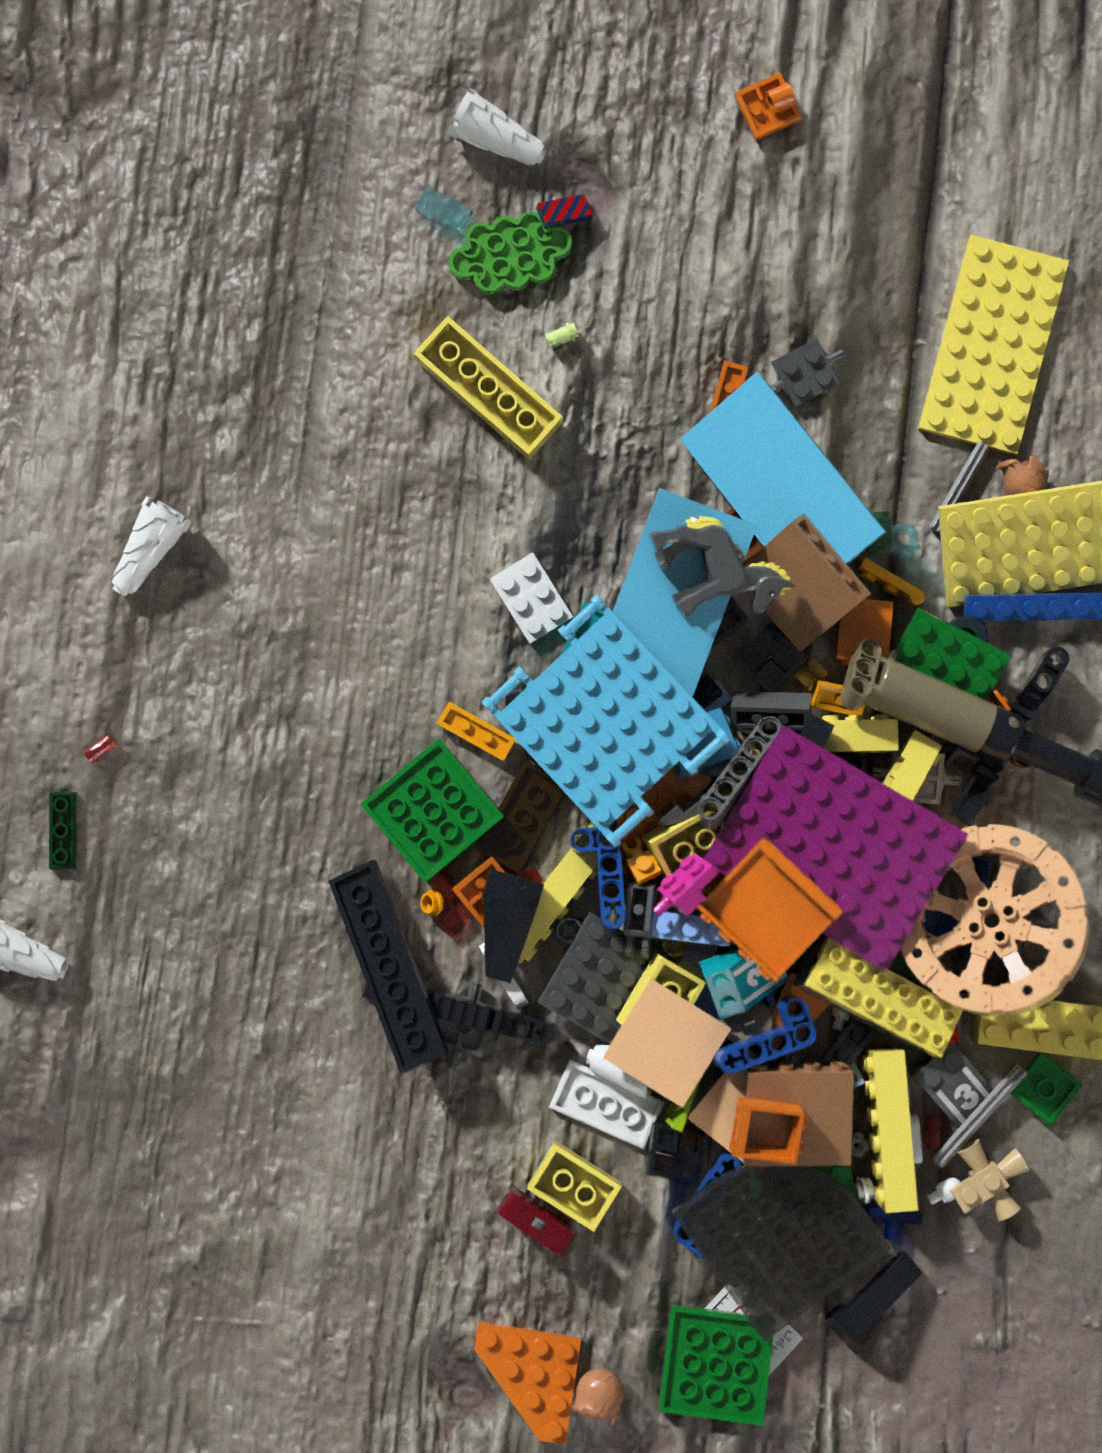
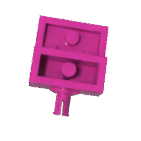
M695 853L692 856L686 857L681 862L680 868L662 880L661 886L657 890L664 899L652 910L661 917L667 909L673 906L688 917L706 899L700 890L719 872L712 864Z

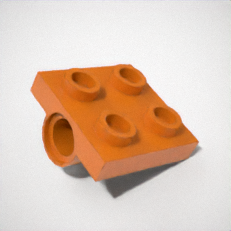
M781 72L734 93V98L755 141L801 120L793 89L789 83H785Z
M492 856L452 888V891L483 929L484 907L482 893L489 869L504 872Z

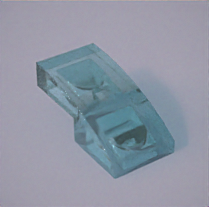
M425 187L414 207L417 213L434 219L441 226L461 234L473 214L472 209L428 187Z

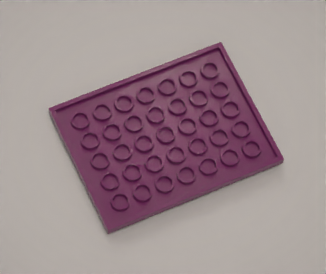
M783 725L705 855L704 860L712 864L717 871L727 876L765 836L843 909L842 914L822 934L882 970L887 971L969 834Z

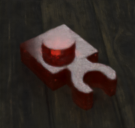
M458 898L457 905L449 901L433 921L453 937L470 917L464 913L468 909Z

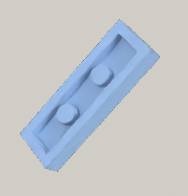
M655 912L653 913L651 935L653 938L721 946L731 945V943H728L719 935L718 932L721 930L713 922L709 925L698 915H689L687 917L680 913L664 912L659 917Z

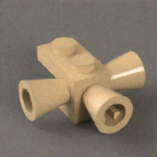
M975 1139L962 1146L957 1153L972 1168L971 1171L967 1172L970 1177L949 1190L963 1213H967L986 1200L991 1199L998 1221H1003L1015 1215L1021 1207L1006 1192L1005 1189L1009 1185L1005 1179L1030 1171L1018 1150L1014 1148L996 1165L990 1159H986L980 1139Z

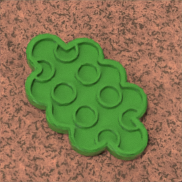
M535 212L521 214L517 220L510 216H500L493 221L492 225L477 223L467 230L465 235L466 245L456 248L450 254L448 259L449 269L456 279L462 281L474 279L476 288L481 293L487 295L499 293L504 287L512 291H520L530 281L536 284H543L554 276L556 271L555 261L566 258L571 252L572 237L570 232L561 226L544 229L539 214Z

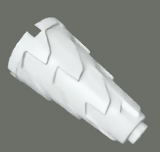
M471 88L467 91L454 116V124H450L447 135L452 138H458L481 149L490 150L498 155L512 158L529 167L530 165L534 166L535 163L540 165L547 153L543 149L544 145L541 140L527 132L517 122L506 116L502 110L485 100L477 91Z
M146 496L141 504L142 508L123 551V556L112 576V583L115 585L113 589L123 596H127L128 593L133 594L139 589L152 569L157 566L168 550L174 546L191 524V521L188 519L182 523L185 518L184 515L159 500L156 504L153 503V498L150 496Z
M0 919V970L6 972L13 971L33 978L38 976L57 981L58 977L64 978L69 964L64 963L65 957L49 950L48 946L25 936V933L6 925L5 921Z

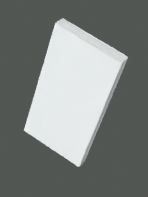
M569 1059L549 1108L641 1149H645L651 1135L652 1123L657 1121L665 1101L653 1095H650L648 1098L640 1097L596 1074L589 1067Z

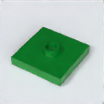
M1039 1052L1025 1069L1027 1075L1010 1094L1046 1123L1052 1125L1083 1084L1044 1053Z

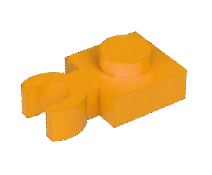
M635 837L636 848H628L625 842L622 843L623 853L630 857V859L626 860V863L639 886L662 875V870L650 849L642 852V842L640 838Z

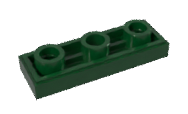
M49 792V869H77V792ZM61 826H64L66 829L64 835L59 833Z

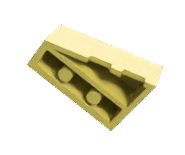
M916 730L912 731L881 783L915 802L918 790L923 788L929 778L927 773L931 766L935 767L942 756L939 753L942 745Z

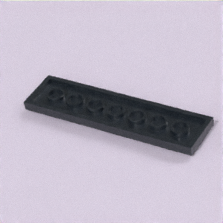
M368 861L329 880L328 882L400 1074H405L449 1054L448 1047L377 861Z

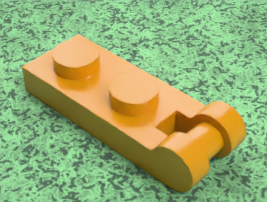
M867 558L861 562L857 569L861 572L860 576L871 583L877 581L884 586L883 590L893 596L899 594L904 597L909 607H917L925 600L923 591Z

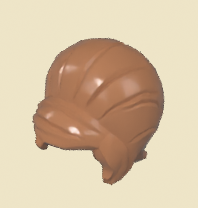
M1035 455L1030 456L1029 461L1025 460L1022 463L1016 459H1010L996 466V471L1001 470L1003 473V489L1006 496L1046 490L1049 468L1044 467Z
M602 1368L591 1369L585 1373L577 1385L575 1404L572 1405L573 1411L578 1412L581 1416L586 1415L596 1420H606L611 1416L608 1425L613 1426L619 1415L620 1405L624 1396V1386L620 1378L612 1371Z

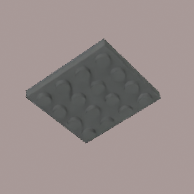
M589 912L539 998L538 1003L611 1044L622 1026L616 1019L654 953L656 952L676 965L678 963L652 947L650 958L642 959V942L636 939L634 957L626 958L627 936L624 935V931L620 929H606L601 923V918Z

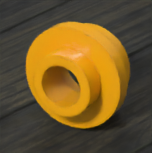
M430 890L423 894L420 900L421 909L430 916L439 915L444 906L441 893L437 890Z

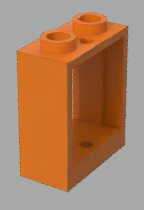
M737 1097L729 1145L733 1157L796 1164L797 1156H801L803 1151V1140H800L802 1130H805L807 1127V1114H805L799 1104ZM751 1110L791 1115L786 1148L746 1144Z

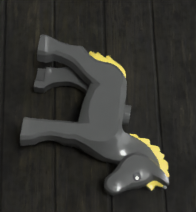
M700 516L699 519L691 517L689 520H685L687 526L683 525L673 530L649 533L656 551L654 555L661 571L669 568L673 559L683 551L690 549L702 551L705 571L709 580L672 595L676 608L682 612L684 619L694 612L699 604L706 600L713 599L719 595H737L753 591V599L750 605L751 610L755 614H761L778 595H785V590L794 587V584L790 582L791 578L787 576V572L784 569H780V566L774 563L765 564V562H759L743 566L741 560L744 559V555L738 544L734 545L729 533L723 528L721 522L715 518ZM672 543L670 546L663 549L667 544Z

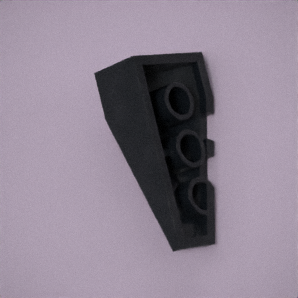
M489 869L482 893L486 977L511 983L535 917L544 884Z

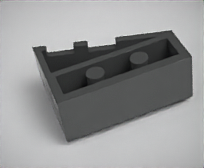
M734 691L731 703V728L751 734L762 718L772 716L780 721L781 727L784 725L800 734L812 713V693ZM768 729L763 733H765L766 735H773L776 732L772 729Z

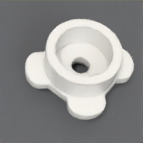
M855 1177L856 1184L854 1186L857 1199L868 1204L870 1202L869 1199L875 1197L872 1181L870 1178Z

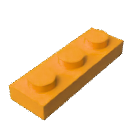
M448 702L436 723L502 761L506 759L516 741L514 737L451 702Z

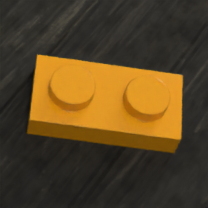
M818 680L812 698V707L848 715H862L866 704L863 703L861 708L855 711L845 708L840 701L843 685Z

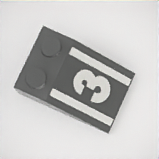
M952 1042L947 1045L942 1058L926 1057L908 1074L957 1128L964 1123L993 1090Z

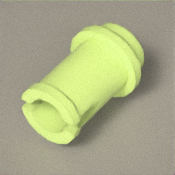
M567 322L565 327L545 334L551 349L570 340L574 342L575 338L579 337L574 323L568 324Z

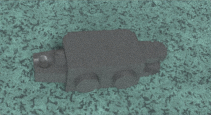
M633 879V883H629L623 929L624 935L627 936L626 958L634 957L636 939H643L642 959L650 958L652 940H655V938L651 937L654 913L652 909L659 903L660 892L657 890V880L651 879L639 886L635 879Z

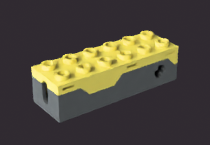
M816 938L813 941L793 986L923 1056L942 1058L947 1045L951 1042L953 1044L956 1043L959 1036L956 1025L962 1014V1009L951 1005L888 969L887 971L882 970L831 938Z

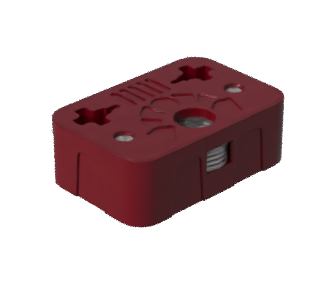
M515 1186L510 1188L497 1208V1213L502 1218L560 1257L564 1256L577 1236V1229Z

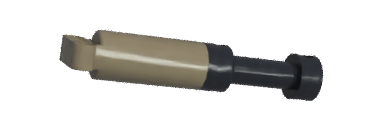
M863 640L852 655L840 695V701L845 708L855 711L860 709L864 703L875 710L997 763H1005L1012 757L1074 784V794L1076 797L1102 807L1101 750L1095 749L1089 756H1086L1024 729L1025 721L1021 715L897 662V652L895 650H890L887 658L882 657L881 646L874 640Z

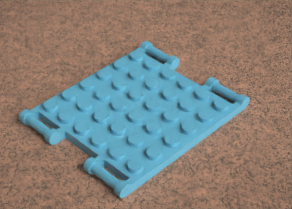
M594 595L590 599L592 602L569 624L563 625L558 629L559 633L571 644L558 659L535 680L519 666L514 671L515 674L490 698L486 697L482 704L604 834L608 841L617 848L622 843L621 840L646 816L650 817L655 813L641 797L678 762L692 776H695L699 772L698 768L724 744L727 746L732 739L597 595ZM600 610L604 615L577 639L573 633L595 612ZM523 681L528 687L501 711L497 705ZM713 731L717 737L690 761L685 755ZM636 803L640 809L613 832L609 826L631 805Z

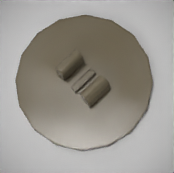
M761 1001L742 1013L720 1020V1022L731 1028L726 1038L732 1043L771 1030L772 1026L771 1013Z

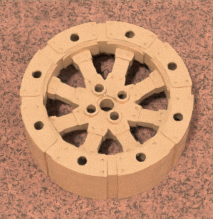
M988 824V827H977L976 825L962 828L969 835L948 870L953 868L957 875H960L967 888L966 893L969 900L958 899L957 901L943 896L935 890L901 946V951L916 977L925 986L933 990L934 994L957 1008L973 1014L990 1017L1006 1014L1014 1016L1032 1011L1059 995L1068 981H1072L1083 962L1090 933V924L1087 919V913L1089 912L1083 891L1067 861L1057 851L1054 852L1048 846V843L1041 838L1024 830L1004 825ZM1010 840H1019L1020 845L1013 847L1010 845ZM982 853L1001 855L999 874L990 890L980 881L972 857L983 855ZM1024 862L1032 868L1036 867L1045 881L1039 884V888L1026 895L1013 897L1014 880L1017 870H1020L1022 863ZM1060 877L1068 878L1069 883L1067 886L1061 887L1058 884ZM987 899L988 904L986 907L981 908L978 906L981 900ZM1057 901L1058 910L1061 912L1058 930L1040 928L1024 920L1034 909L1047 902L1050 904ZM1006 907L1014 909L1011 916L1004 915ZM926 910L933 912L936 910L951 915L954 919L961 922L953 928L954 930L939 937L927 938L926 929L923 927ZM990 915H997L1000 918V923L995 928L986 926V919ZM974 923L979 925V931L976 933L970 932V926ZM1005 933L1003 941L999 942L995 939L996 935ZM1068 938L1074 941V946L1071 949H1067L1063 945L1064 941ZM1017 941L1033 942L1050 950L1046 962L1033 972H1030L1028 967L1024 966L1017 952L1019 951L1016 944ZM972 944L970 961L966 971H963L960 978L944 970L945 967L938 959L944 956L945 952L961 945ZM916 948L922 950V956L918 959L912 955L913 950ZM994 952H997L999 957L1004 960L1010 972L1011 983L1002 984L1000 987L982 985L984 970L988 959H991ZM1026 985L1033 988V993L1030 996H1025L1022 993V989ZM962 989L969 991L970 996L968 999L960 998L959 993Z

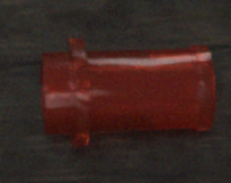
M107 733L93 745L85 746L86 749L83 753L91 764L95 761L98 763L100 761L99 758L114 747L116 748L117 744L110 734Z
M441 870L431 879L430 884L435 885L445 903L454 899L456 894L452 891L454 886L446 876L448 874L447 871Z
M926 1116L925 1139H922L924 1147L940 1149V1144H943L940 1141L943 1118Z

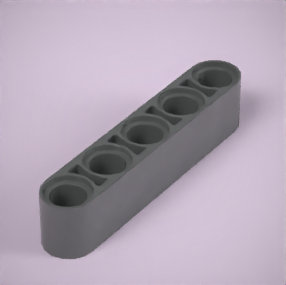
M767 716L759 721L698 806L699 820L704 828H718L739 800L781 729V723L777 718ZM768 729H772L776 733L773 735H766L763 732H765ZM754 749L761 751L759 755H751L749 752ZM737 770H745L747 772L742 776L734 774ZM723 790H730L732 792L728 796L719 794ZM709 810H714L717 812V814L713 817H708L704 815V813Z

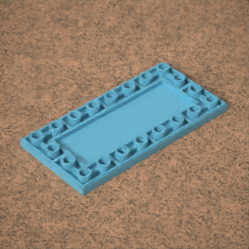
M760 372L753 374L680 438L744 521L757 525L754 535L763 546L768 544L802 514L808 517L846 564L850 563L886 533L885 529Z
M659 488L613 613L693 697L731 595H719L702 602L696 607L694 612L684 619L682 612L677 610L672 595L709 580L705 571L702 551L694 549L683 551L673 559L669 568L661 571L654 555L656 551L649 533L673 530L683 525L687 526L685 520H689L691 517L699 519L700 516L715 518L721 522L723 528L729 533L734 545L738 544L745 559L757 525ZM672 543L667 544L663 549L670 546Z

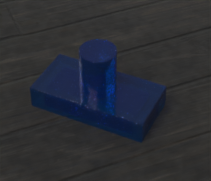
M867 1204L866 1214L870 1218L885 1220L883 1235L885 1239L899 1240L901 1222L922 1225L923 1214L919 1210L886 1213L878 1204Z

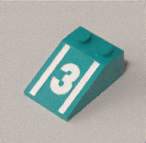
M740 947L699 962L720 1020L748 1010L789 980L786 971L776 982L772 978L768 981L758 972L757 969L760 967L753 960L748 962L739 954L738 950Z

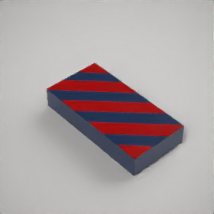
M584 194L537 203L536 207L544 229L588 221L593 216Z

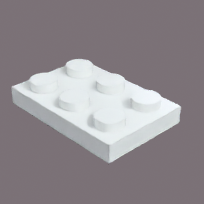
M533 552L490 578L492 585L529 644L534 643L573 618Z

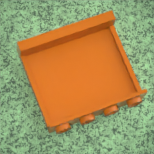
M765 836L697 907L701 910L699 915L709 925L713 922L721 930L718 933L728 943L733 941L740 947L738 952L748 962L753 960L760 966L757 969L758 972L768 981L772 978L775 982L843 912V909Z

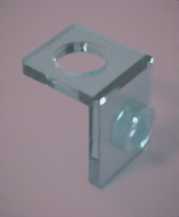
M914 524L889 526L890 554H898L899 558L913 557V553L921 549V545L915 544ZM899 530L906 531L909 534L908 543L903 545L897 543L895 540L896 532Z

